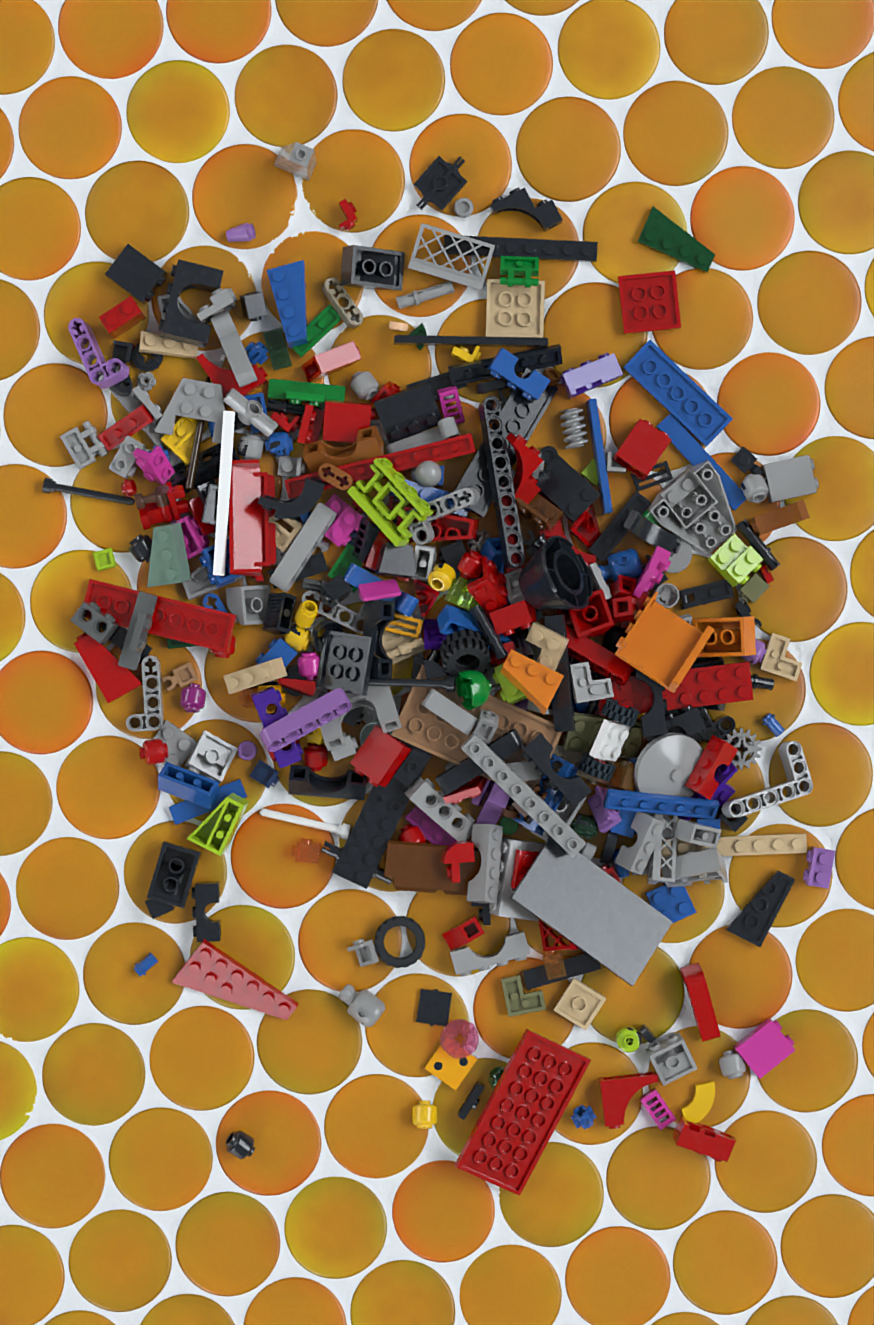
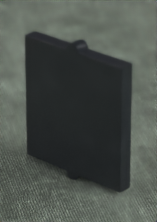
M421 988L416 1022L430 1024V1026H447L452 993L438 991V989L429 990Z

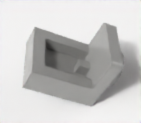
M363 938L353 941V946L347 948L348 952L356 951L361 967L379 962L372 939L364 941Z

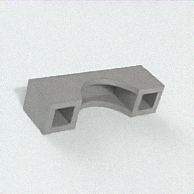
M473 824L472 842L480 851L481 867L477 876L468 882L467 901L497 903L503 826Z
M522 930L505 935L502 947L492 955H479L472 951L469 946L450 950L456 975L466 976L472 974V970L479 969V971H485L490 969V965L497 964V966H503L508 964V960L516 959V961L527 959L530 951L525 933Z

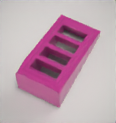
M450 386L437 390L444 418L459 414L460 418L454 419L456 424L465 422L457 387ZM454 394L453 398L444 400L443 398ZM456 401L454 405L445 406L447 403ZM454 408H457V409H458V411L451 412V413H448V414H447V411H448V410H451V409H454Z
M655 1087L639 1098L660 1130L676 1120ZM656 1096L657 1100L648 1105L647 1102ZM658 1103L662 1104L655 1110H651V1108L657 1105ZM662 1109L666 1110L659 1116H655V1114L661 1111ZM666 1115L670 1116V1118H668L664 1122H659V1120L665 1117Z

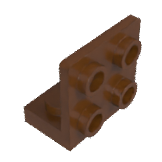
M539 494L529 504L520 498L515 500L518 505L517 509L520 510L519 513L526 519H533L535 521L534 524L543 531L546 529L550 532L564 515L563 511Z

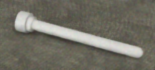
M264 808L259 812L261 816L337 833L340 838L346 840L348 839L351 827L350 824L343 823V825L339 824L337 826Z

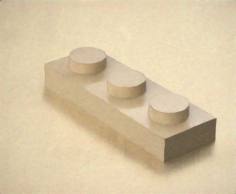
M141 331L139 352L196 359L198 346L160 337L161 333Z

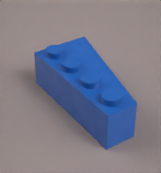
M304 260L267 270L289 348L308 343Z

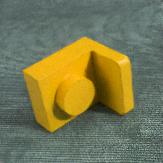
M478 345L472 355L469 354L470 351L463 346L457 348L454 346L451 356L468 363L478 361L482 353L479 352L480 346Z

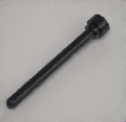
M45 477L43 482V493L50 494L51 492L58 491L127 505L135 503V499L132 497L57 484L51 478Z
M447 676L443 680L369 678L368 686L443 688L447 692H455L456 677Z

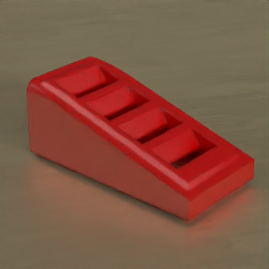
M279 678L277 680V685L308 697H313L317 688L316 681Z

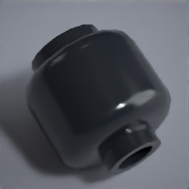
M140 534L129 543L131 545L129 551L138 562L146 561L148 563L151 557L152 539L148 535L142 536Z
M241 1130L232 1132L226 1140L227 1151L239 1159H244L247 1156L250 1157L255 1150L254 1139Z

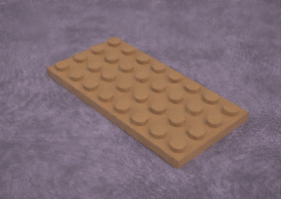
M422 665L416 679H427L424 665ZM447 675L430 680H443V678H447ZM412 687L399 716L402 728L393 730L391 734L393 737L457 765L460 764V761L469 757L460 746L472 735L475 726L467 736L423 706L422 702L432 688L477 719H479L482 709L492 711L498 715V728L491 742L516 728L524 743L539 732L552 745V756L562 732H555L554 723L492 695H489L488 700L482 706L467 710L462 705V702L465 701L462 696H458L457 688L455 692H447L443 688ZM520 749L503 761L505 763L527 760L522 756L524 751ZM486 772L480 774V776L494 781ZM541 779L524 782L533 790V787L539 784Z

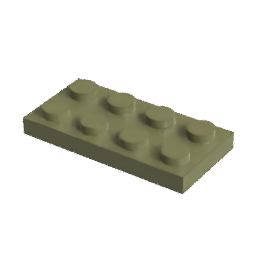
M574 712L575 730L566 731L563 749L590 753L604 719L611 721L613 719L600 715ZM636 719L634 726H631L628 738L622 746L620 756L638 757L642 741L640 720Z

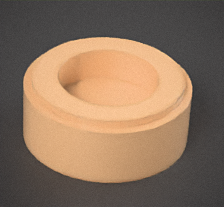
M389 321V328L407 331L408 323Z

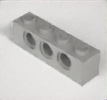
M419 776L404 794L457 841H466L472 835L473 822L475 820L468 813L463 815L460 812L462 808L458 804H446L443 799V791L439 790L437 792L434 789L436 785L428 778L424 780ZM432 794V798L426 801V797ZM445 806L444 811L439 812V809ZM455 818H459L456 823L452 824Z

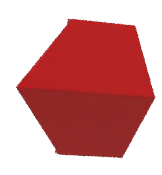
M593 503L568 529L571 534L588 548L601 535Z
M415 579L413 583L423 618L427 616L440 592Z

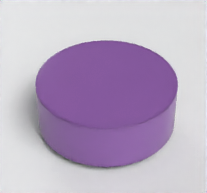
M244 741L238 746V755L243 760H251L257 754V747L251 741Z

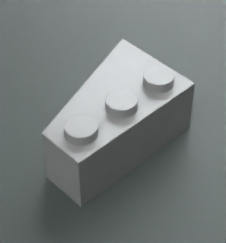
M710 847L700 852H686L684 855L676 856L675 883L665 884L667 887L691 886L692 882L704 881V884H710V880L722 879V883H728L725 861L717 848ZM664 865L662 867L663 877L670 878V870Z

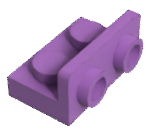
M596 786L594 788L596 793L587 799V802L600 832L606 833L622 820L619 816V810L606 809L603 806L608 789Z
M811 847V850H808L806 861L809 862L808 869H805L803 874V880L806 885L829 889L835 856L834 850Z

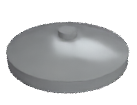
M667 733L653 739L641 751L635 764L634 783L637 791L692 797L695 792L684 785L703 753L701 746L694 739L682 733Z

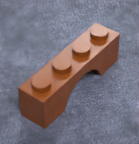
M375 425L358 430L356 440L345 447L330 446L323 440L304 444L303 458L310 472L314 473L318 472L319 467L324 463H330L338 467L383 455L384 441Z

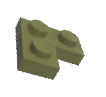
M520 975L501 978L508 1017L546 1010L542 990L523 993Z

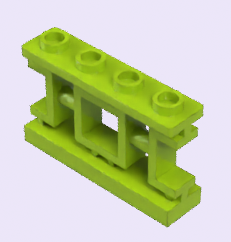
M376 458L373 461L374 464L370 466L376 473L367 484L364 480L357 481L356 486H351L347 493L396 547L406 546L410 541L408 538L413 536L407 527L415 518L419 522L426 521L427 516H431L433 511L430 509L429 503L417 495V490L406 483L405 477L401 473L396 472L392 467L393 464L388 459ZM384 475L391 481L387 482L385 486L379 482ZM373 488L379 492L374 499L368 494ZM390 491L400 500L393 511L382 501ZM410 502L416 509H413L408 514L404 508ZM399 515L403 522L397 527L392 520H395Z

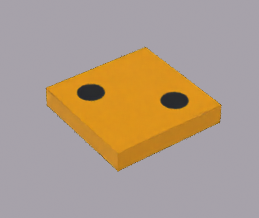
M446 1036L424 1069L456 1091L478 1058Z

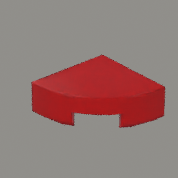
M762 564L759 571L762 579L768 584L774 581L771 572H768L767 566Z

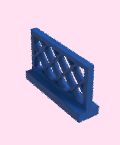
M552 754L551 757L554 758L553 760L550 758L552 769V764L556 762L563 763L560 771L555 772L558 776L571 777L576 775L578 767ZM543 776L539 783L541 791L537 793L543 794L546 791L547 796L544 801L556 811L562 800L560 798L562 794L558 789L554 791L551 787L544 789L543 781L548 778ZM511 797L507 804H512L513 799ZM521 813L517 815L521 819H513L541 836L545 831L534 819L530 824L526 823Z

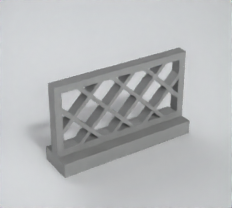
M421 223L408 268L482 290L495 245ZM424 228L432 230L435 238L425 242L422 237ZM435 231L440 232V233H443V234L437 236V234H436ZM445 234L450 235L454 242L446 248L443 247L439 240ZM454 237L460 238V240L456 242ZM437 239L442 250L432 255L427 244ZM420 240H422V242L424 243L421 246H419ZM463 240L469 241L473 249L462 254L457 244ZM472 242L479 245L474 248ZM455 245L460 256L450 260L445 250ZM423 246L426 247L430 255L424 260L416 258L418 249ZM481 246L489 247L488 256L480 259L476 249ZM474 250L479 261L469 266L464 255ZM441 252H444L449 261L443 265L437 264L434 256ZM462 257L467 267L461 271L455 270L452 262ZM431 258L434 263L429 262V261H426V260H428V259ZM487 259L486 264L484 266L482 261ZM450 263L452 268H448L445 266ZM480 263L484 269L482 277L473 275L470 268ZM468 269L470 274L465 273L463 271Z

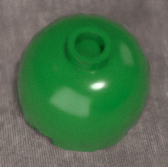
M466 670L459 672L460 676L456 677V688L458 696H462L465 701L462 702V705L467 710L482 706L489 698L491 690L490 681L479 671Z

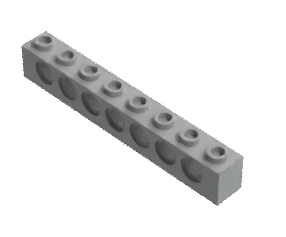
M474 732L460 746L572 858L586 845V842Z

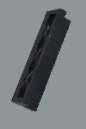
M217 444L199 453L193 490L219 477L221 444ZM233 447L232 460H240ZM211 456L210 460L206 462L203 461L204 458ZM181 462L173 466L177 474L176 477L167 480V482H172V486L183 485L186 494L192 490L185 489L188 474L186 469L188 466Z

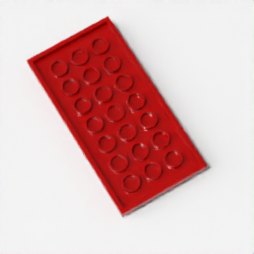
M526 1028L454 1166L520 1196L591 1060Z

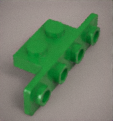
M269 379L268 397L290 400L291 404H301V401L309 402V405L320 406V403L325 404L326 400L344 401L346 387Z

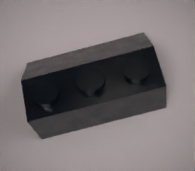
M428 382L374 402L389 444L438 426L437 423L442 420Z

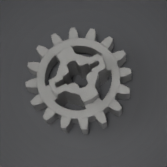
M739 728L738 733L734 729L732 735H726L728 739L724 740L730 744L732 739L737 737L736 742L732 746L737 748L742 743V746L745 747L741 754L740 751H737V761L732 760V763L735 766L738 765L740 770L743 769V765L750 768V762L756 764L754 759L755 757H761L757 752L762 750V748L757 746L761 742L760 740H755L757 735L755 733L750 735L749 729L743 733V728ZM745 737L750 739L753 745H748ZM752 753L751 757L745 761V757Z

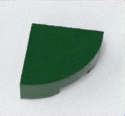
M421 323L409 335L427 336L424 325ZM416 345V347L421 351L424 345Z

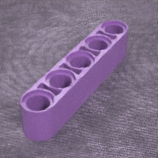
M342 688L334 689L265 727L259 734L260 738L269 752H275L348 712L352 707V703Z

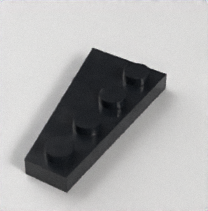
M777 870L729 924L726 930L761 947L795 879Z

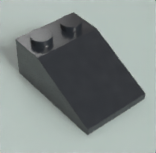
M358 245L343 247L340 286L402 291L404 252Z
M559 455L543 469V472L539 473L538 479H536L538 481L536 485L541 489V493L554 506L563 511L564 516L570 522H574L601 495Z
M164 841L147 898L184 908L202 852Z

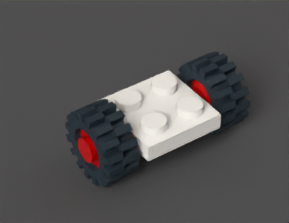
M607 698L601 713L613 719V721L604 719L590 754L584 753L578 769L584 773L604 781L611 780L616 768L614 764L607 760L616 762L621 754L622 746L628 738L631 726H634L639 715V711L630 707V705Z

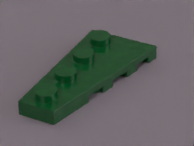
M654 206L652 207L637 242L707 273L715 254Z

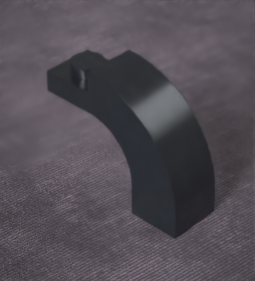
M308 476L302 493L297 498L281 500L262 493L258 504H261L262 508L273 511V509H276L274 517L290 519L299 517L316 505L323 494L326 482Z

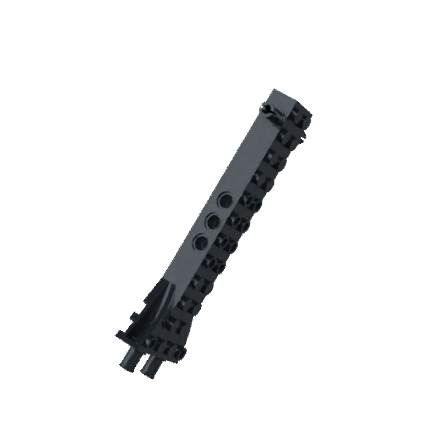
M437 649L432 650L428 659L425 660L439 663L441 658L440 649L437 654ZM415 655L411 679L417 678L422 665H424V660ZM400 740V741L403 742L405 745H407L410 749H412V750L414 749L415 746H413V745H411V744H409V743H407V742H405V741ZM423 768L422 771L419 773V775L416 777V779H417L419 776L421 777V774H422L424 768ZM392 777L386 787L380 785L375 787L373 785L345 846L339 848L325 841L323 845L325 847L321 849V852L336 858L335 861L337 862L332 873L367 889L371 879H374V877L389 885L391 884L392 879L384 876V869L379 867V862L386 850L387 841L391 839L410 800L404 794L408 789L407 786L395 777Z

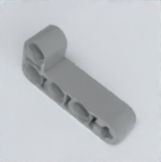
M226 311L210 318L239 387L241 388L257 381L256 374L229 312Z
M453 417L444 418L437 423L438 427L387 445L384 448L385 452L390 454L460 436L456 422Z
M473 487L463 488L428 502L430 509L433 505L436 506L437 513L436 515L427 516L426 521L416 522L413 520L408 526L413 535L414 542L417 544L430 543L434 539V531L430 522L476 504L480 498L478 490ZM468 493H471L472 497H470L469 499H461V497H465L468 495ZM450 498H452L455 503L453 508H450L448 506V500ZM422 530H424L427 535L425 540H422L420 537V533Z
M310 590L303 594L302 602L307 601V595L311 596L314 594V599L320 601L321 597L319 593ZM323 601L320 603L318 613L359 634H363V631L357 629V622L364 620V604L359 613L338 604L331 613L327 614L322 608L324 605ZM347 611L350 613L351 618L348 622L340 620L341 612Z
M149 655L142 660L144 713L133 714L127 718L126 726L130 731H154L160 729L164 724L161 663L156 656ZM150 659H152V662H156V666H153L152 669L153 672L157 671V675L147 676V672H151L150 666L146 665L147 662H150ZM150 678L157 680V686L154 689L149 688L147 684ZM151 697L158 699V706L156 708H152L149 705ZM152 716L159 718L160 723L157 727H153L150 724ZM134 717L140 720L138 728L131 726V719Z

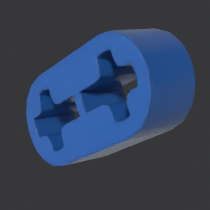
M209 593L204 597V607L214 609L212 605L208 606L207 603L209 602V597L212 599L216 598L215 605L217 609L215 610L228 613L218 595Z

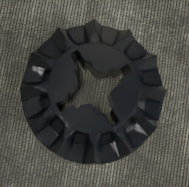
M139 344L133 350V362L142 371L151 372L159 368L163 362V355L151 353L156 359H149L145 364V357L140 355V353H147L139 352Z

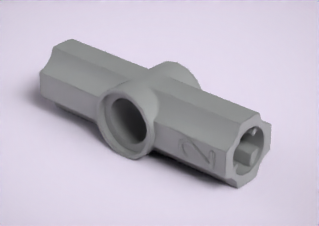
M234 388L222 400L238 413V418L242 423L246 425L252 424L267 437L278 426L275 421L263 412L259 402L255 400L249 401Z

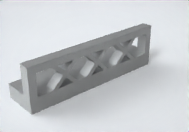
M651 813V815L665 822L662 831L667 827L672 833V838L667 842L661 832L648 860L647 884H656L658 882L675 883L677 838L674 837L678 816L673 815L672 820L667 823L663 818V814ZM665 846L671 852V857L667 861L661 855V850ZM664 865L670 870V878L660 877V869Z

